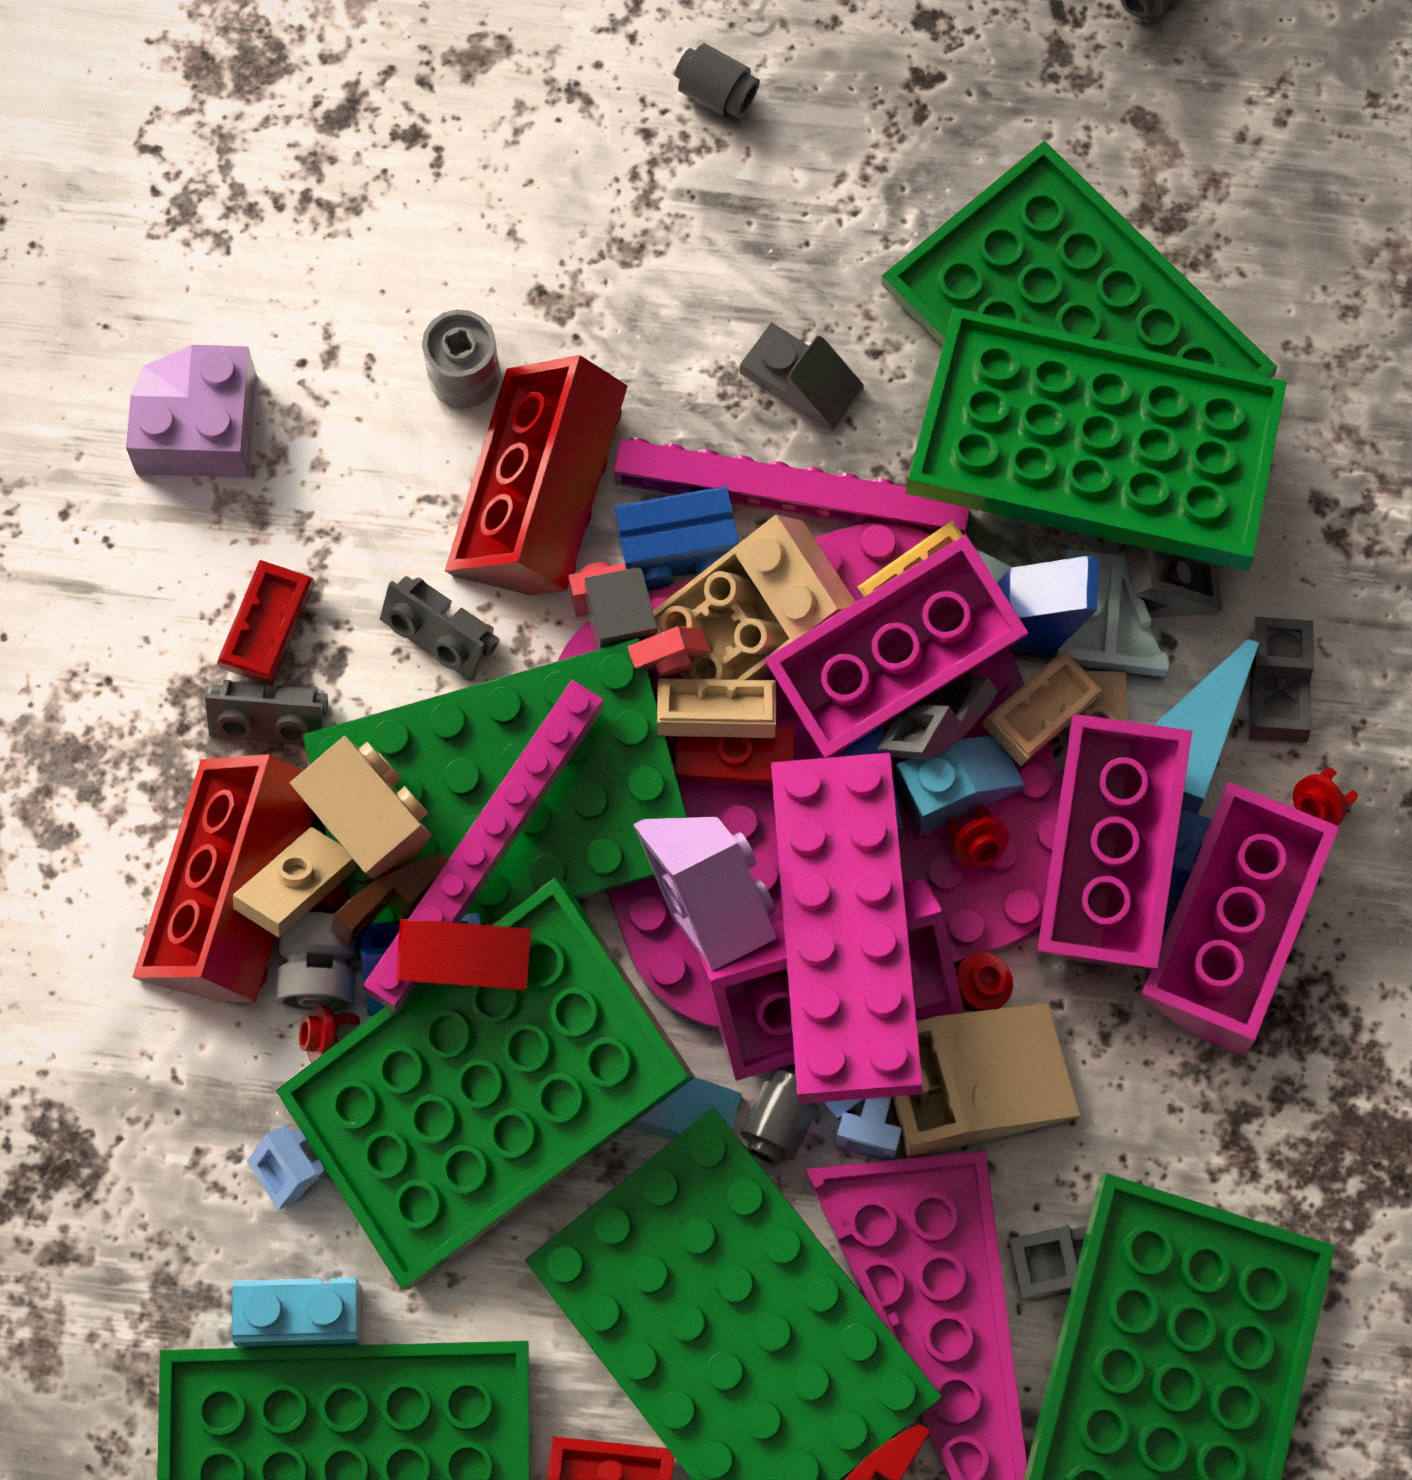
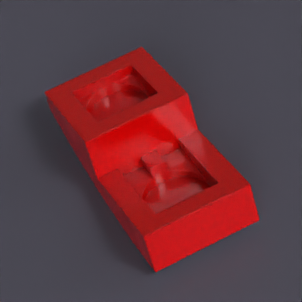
M400 919L395 980L526 990L531 929Z
M919 1424L900 1433L866 1457L845 1480H873V1478L876 1480H902L925 1443L930 1430Z

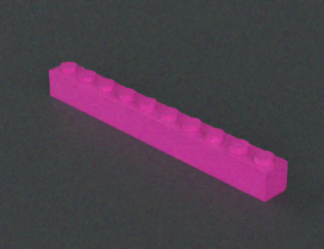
M642 438L620 439L614 468L615 485L675 495L727 486L730 502L734 505L853 525L866 523L901 524L933 534L953 520L961 533L965 535L969 508L905 494L906 486L894 485L892 481L879 478L870 481L859 479L858 476L851 473L828 474L816 467L798 469L789 467L788 464L780 461L763 463L754 461V459L745 455H736L733 458L721 456L716 451L702 449L697 452L685 450L684 447L673 443H668L664 446L650 444L649 441Z
M571 680L408 919L453 923L461 921L603 712V698ZM399 933L363 984L366 995L396 1014L419 983L395 980Z

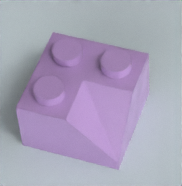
M190 345L143 366L130 395L126 450L136 474L249 477L256 370L248 346Z
M718 817L643 819L633 824L672 918L712 971L777 939L768 917L776 912L775 905L762 881L754 882L749 868L757 865V861L748 841L741 832L732 835Z

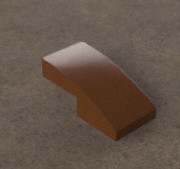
M443 853L425 857L403 865L380 877L353 896L334 914L331 931L346 945L350 946L389 905L405 919H408L449 859Z

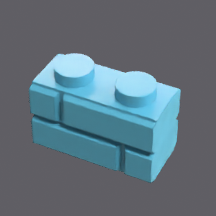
M356 1277L330 1278L326 1284L323 1283L321 1278L233 1281L232 1342L237 1348L362 1345V1287Z

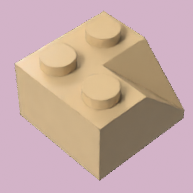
M343 736L290 782L292 787L360 868L375 881L385 874L413 862L432 836L421 822L429 814L406 786L400 791L394 787L402 778L381 753H378L368 742L359 748L350 739Z

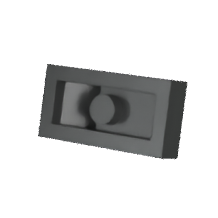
M772 322L740 363L741 375L831 432L834 431L864 390V384L823 337L817 335L812 343L807 345Z
M1127 544L1130 562L1128 575L1133 587V595L1138 596L1144 601L1151 618L1213 614L1222 611L1216 564Z

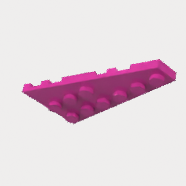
M986 1150L806 1169L805 1175L861 1294L943 1396V1399L924 1413L920 1419L923 1426L930 1430L928 1436L948 1479L1023 1480L1027 1468Z

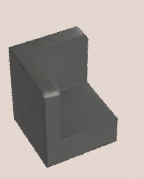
M640 568L584 578L585 607L596 650L636 638L642 641L657 635V626L643 571Z

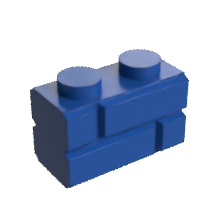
M727 486L614 506L615 524L622 561L625 563L626 570L640 568L643 571L647 590L669 586L674 582V577L694 573L698 576L739 544Z

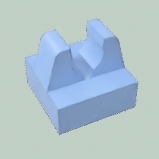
M891 1097L867 1098L861 1117L843 1112L835 1147L884 1161L894 1160L902 1128L885 1123Z
M287 1125L267 1133L247 1160L278 1210L297 1202L302 1194L326 1171L319 1159L310 1162L302 1149L306 1147L308 1141L301 1130L290 1131Z

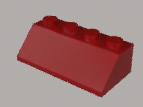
M581 355L506 369L444 570L446 573L458 578L526 595L564 592L568 590V575L574 574L576 571L577 556L585 529L591 520V509L600 479L606 469V458L614 431L621 419V408L628 385Z
M270 754L200 760L132 978L148 984L219 1002H256L259 990L267 978V964L276 936L234 910L233 894L309 829L316 814L290 784L302 770Z

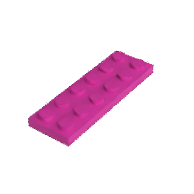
M890 753L771 762L798 1104L922 1094L921 1065Z

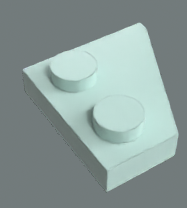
M1067 549L1065 559L1083 556L1099 558L1097 611L1056 651L1055 658L1065 650L1084 668L1165 677L1169 669V660L1166 653H1161L1150 627L1152 620L1144 601L1138 596L1133 595V587L1128 575L1129 565L1125 556Z

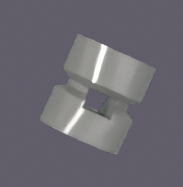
M455 309L443 312L434 318L424 331L422 340L423 356L431 391L440 401L451 407L466 409L482 404L492 396L498 387L500 377L496 340L492 327L484 317L469 310Z
M307 912L280 936L279 952L288 961L278 968L276 1001L279 1005L289 1009L312 1012V1009L317 1004L330 1006L332 1012L350 1009L354 1006L355 971L347 966V962L356 957L357 939L348 946L331 931L334 914Z

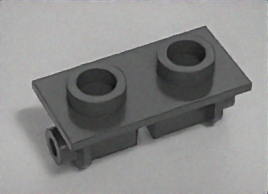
M405 576L398 584L391 581L388 584L380 620L389 625L399 636L408 638L436 657L443 666L455 670L472 682L475 679L481 655L489 657L500 641L493 634L494 627L484 623L462 607L450 619L445 617L443 614L450 609L452 600L425 583L420 577L413 580Z
M224 680L222 685L213 684L210 694L205 696L209 737L282 742L292 745L304 744L302 734L324 728L323 717L327 716L328 694L318 693L317 687L303 688L277 685L275 698L266 699V684Z

